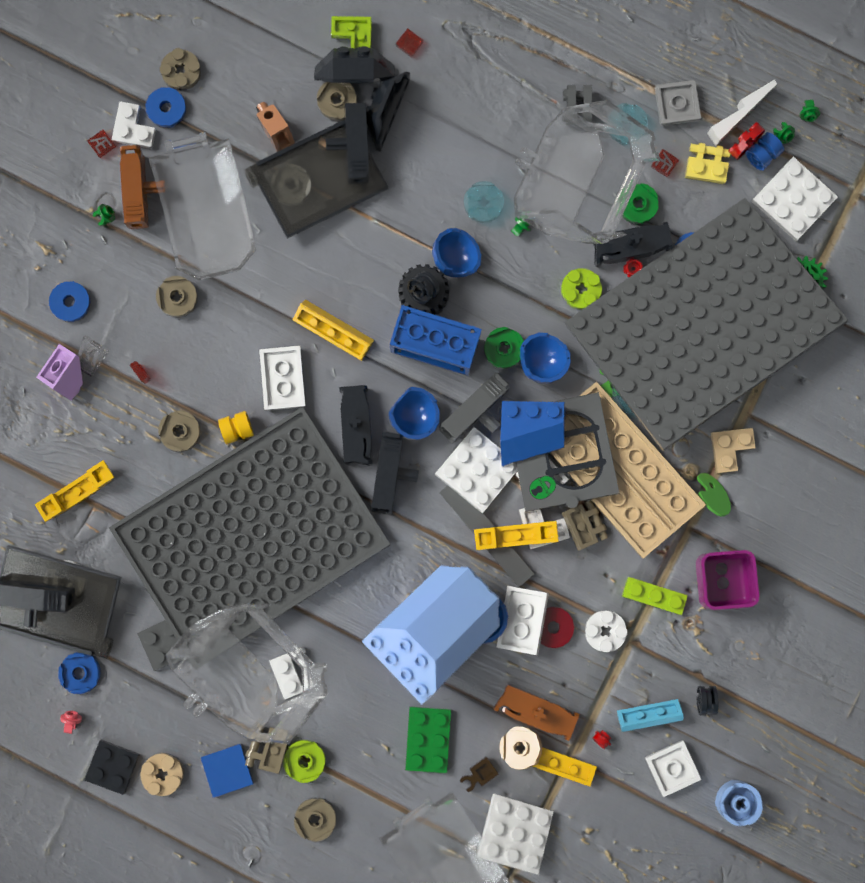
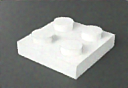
M683 740L645 757L663 797L701 780Z

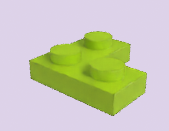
M331 16V38L351 39V48H359L361 46L371 48L372 19L371 17Z

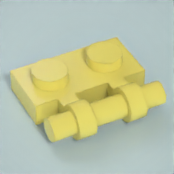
M691 143L689 151L696 152L697 154L696 157L688 158L685 178L725 184L729 163L721 162V157L729 158V149H724L723 146L718 145L711 147L705 146V143ZM704 154L714 155V160L703 159Z

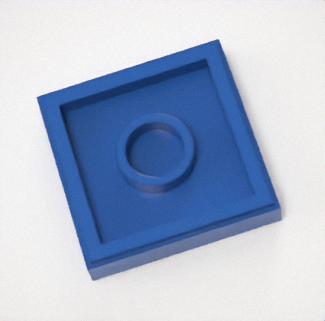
M241 743L200 757L213 798L254 784L249 766L245 765L246 757Z

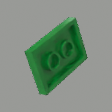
M409 707L405 770L447 773L451 709Z

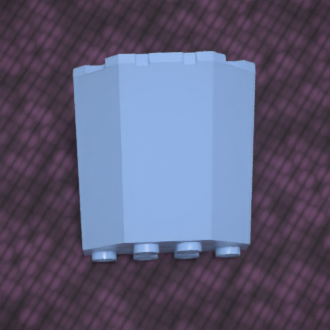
M441 565L362 642L406 689L423 704L500 626L498 618L499 597L489 589V586L470 567Z

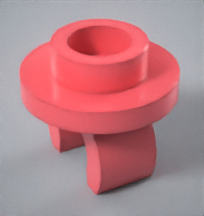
M66 711L61 715L60 720L65 723L64 733L72 734L73 729H76V725L82 721V716L78 712Z

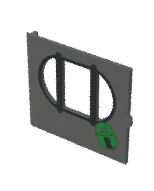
M599 392L553 401L565 403V415L581 416L591 423V426L565 431V438L594 433L599 459L553 469L550 467L548 453L536 455L523 461H516L525 512L564 504L569 508H575L580 501L619 494ZM600 467L598 474L592 481L578 487L566 486L554 478V475Z

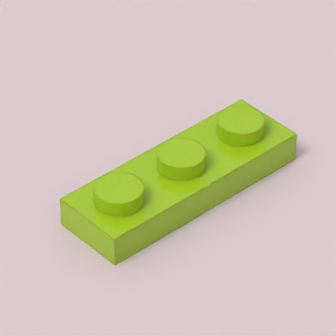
M627 577L622 597L678 615H682L688 595L631 577Z

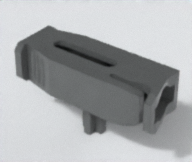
M494 373L441 424L440 432L453 444L479 419L493 433L501 425L488 410L510 389V386L497 373Z

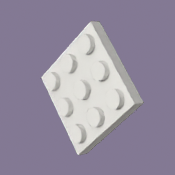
M792 157L751 202L793 240L797 241L838 196L798 160Z
M473 427L435 475L483 513L518 470L516 462L502 467L501 449Z
M493 794L477 857L538 875L553 811Z

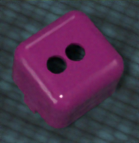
M748 550L701 554L697 558L698 595L702 607L710 610L753 607L758 603L759 587L756 558L752 552ZM724 563L727 566V572L724 575H719L716 572L717 564ZM724 577L728 580L729 585L726 589H720L717 586L719 578Z

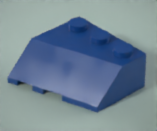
M502 401L500 438L502 467L516 461H523L536 455L564 448L566 413L564 402Z

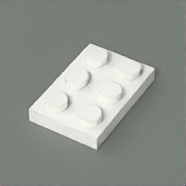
M290 346L259 349L264 410L306 407L301 347Z
M507 586L504 604L508 613V622L506 629L498 637L497 648L533 655L539 654L549 593Z

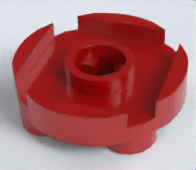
M758 122L754 123L748 131L746 130L738 138L739 144L735 143L728 152L737 160L740 159L765 133V129Z

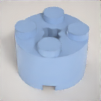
M730 780L720 787L716 795L715 805L718 812L733 825L745 826L753 824L762 813L763 805L760 793L744 781ZM737 800H740V801H741V803H742L741 806H738V805L736 804V801H737Z

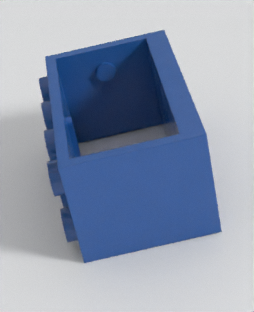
M402 305L389 344L390 351L397 355L468 376L482 329Z

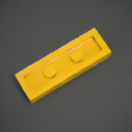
M542 747V754L538 764L532 766L589 787L597 768L593 764Z

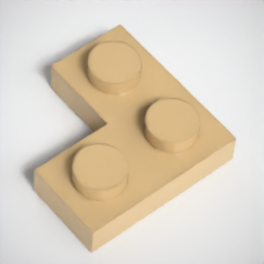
M753 428L711 433L716 474L738 471L735 451L755 449Z

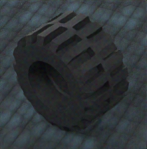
M419 264L414 269L413 267L409 268V271L402 275L403 278L399 282L398 293L401 305L434 315L436 313L440 314L449 300L448 280L444 277V273L439 272L435 266L431 268L429 264H425L423 267ZM422 271L431 273L436 278L440 288L439 294L426 304L417 303L410 296L407 288L408 281Z

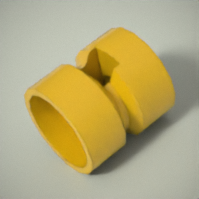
M246 411L236 413L234 418L227 416L218 419L219 428L226 445L236 442L238 437L245 439L254 436Z

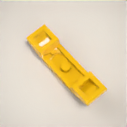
M104 460L58 492L48 495L35 504L45 522L84 501L115 478Z
M557 521L474 529L476 550L559 542Z

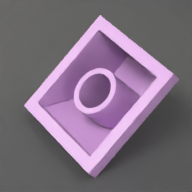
M59 344L36 378L72 401L79 393L80 387L83 384L79 356Z

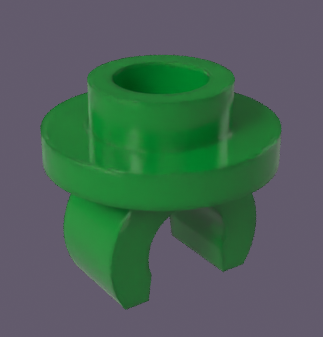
M805 100V106H803V110L800 112V119L806 122L815 121L820 116V109L814 107V100Z
M782 122V130L779 131L773 128V134L782 144H785L794 138L795 128L786 122Z
M101 204L98 206V210L93 213V217H102L98 223L99 226H105L108 222L111 223L115 220V212L109 205Z
M517 216L514 218L517 222L511 230L514 235L519 236L524 229L528 232L531 231L529 227L531 223L523 216L521 218Z

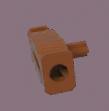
M121 146L120 174L124 224L128 229L148 228L147 194L164 193L166 190L164 180L146 182L145 156L140 146ZM126 150H134L135 153L126 154Z
M506 684L505 692L494 706V710L497 712L503 706L501 710L508 716L545 732L564 735V739L568 741L579 718V713L575 711L571 715L569 711L567 712L566 709L558 704L509 684ZM505 706L509 707L511 710L515 712H519L520 714H516L508 710Z

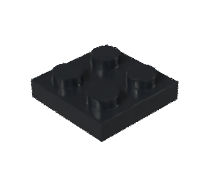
M99 740L84 781L124 795L140 754Z

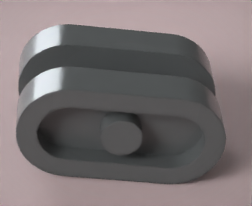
M567 85V89H563V101H566V108H563V121H567V125H575L576 119H582L583 125H591L592 85H583V91H576V85ZM576 99H582V111H576Z

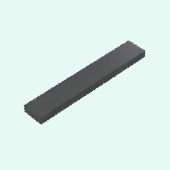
M448 485L439 492L473 534L474 529L495 527L484 513H481ZM511 546L487 549L517 587H520L534 575Z

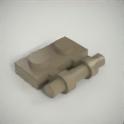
M592 501L585 503L588 510L586 512L582 504L562 512L578 551L598 543L595 534L599 535L601 541L608 538L605 531L607 528L605 524H602L598 515L599 510ZM588 517H591L595 528H592Z
M256 724L255 731L251 734L252 742L250 749L247 750L245 755L247 757L245 765L253 767L255 759L260 760L258 769L280 774L291 733L270 727L268 735L262 734L264 726ZM260 741L266 742L263 754L257 753Z

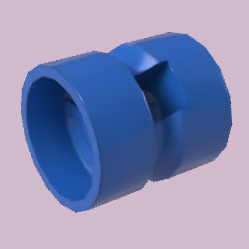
M766 132L758 140V144L752 145L745 152V155L756 169L763 171L771 164L772 159H776L784 152V146L775 135Z

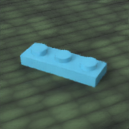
M678 699L617 711L622 732L684 720Z

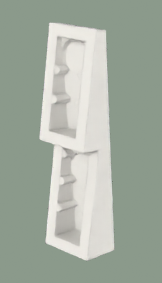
M775 80L741 99L736 106L738 108L737 112L709 129L707 134L715 146L777 85Z

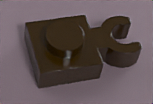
M485 756L469 768L472 774L462 776L460 782L469 780L471 785L466 788V791L470 792L474 789L477 782L483 786L496 777L498 772L487 756Z

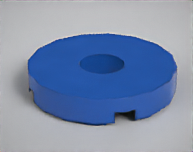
M162 87L154 90L148 96L146 112L149 119L155 125L162 128H171L183 120L186 113V103L177 90L170 87ZM165 103L171 104V109L168 112L161 111V106Z
M65 281L58 284L52 290L49 296V306L51 312L58 319L75 322L82 319L88 313L91 299L88 291L81 284L74 281ZM68 297H74L75 303L71 307L65 305V300Z
M80 652L68 655L61 663L58 671L60 684L73 694H83L91 691L97 686L101 677L99 662L93 656ZM78 667L83 668L85 671L82 679L75 677L74 671Z

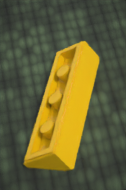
M307 300L300 303L293 318V321L361 361L374 342L372 338Z

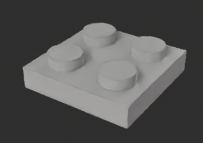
M695 80L655 85L660 126L701 120Z

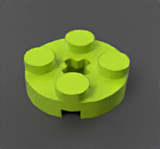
M584 268L571 270L561 284V295L564 297V300L570 307L583 310L599 299L602 292L599 276L593 271ZM580 284L587 288V291H583L582 294H579V290L576 289V286H580Z
M310 740L294 742L286 751L283 759L287 775L301 783H308L317 779L323 772L326 763L323 749L315 741ZM302 755H305L306 758H310V762H308L307 767H304L303 764H299V760L302 759Z

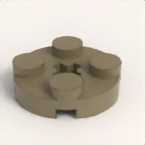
M176 48L168 53L161 62L160 72L162 78L172 89H190L197 84L201 77L199 61L190 51ZM184 66L185 72L177 74L176 68Z
M325 82L317 93L318 108L325 117L331 120H345V103H357L353 86L350 83ZM341 96L340 100L342 102L334 104L332 97Z
M171 276L166 278L158 287L156 301L165 314L172 317H183L195 309L198 300L197 290L186 278ZM175 292H178L180 295H182V298H180L178 302H176L175 299H172V296L175 295Z
M177 410L162 418L158 433L162 443L168 449L176 452L188 451L199 440L200 424L190 413ZM183 426L185 433L177 437L174 429Z
M323 798L305 800L299 805L294 817V826L297 833L302 838L315 842L329 837L336 825L335 810ZM312 814H315L316 816L319 815L321 817V819L319 820V825H316L315 823H310V820L312 819Z

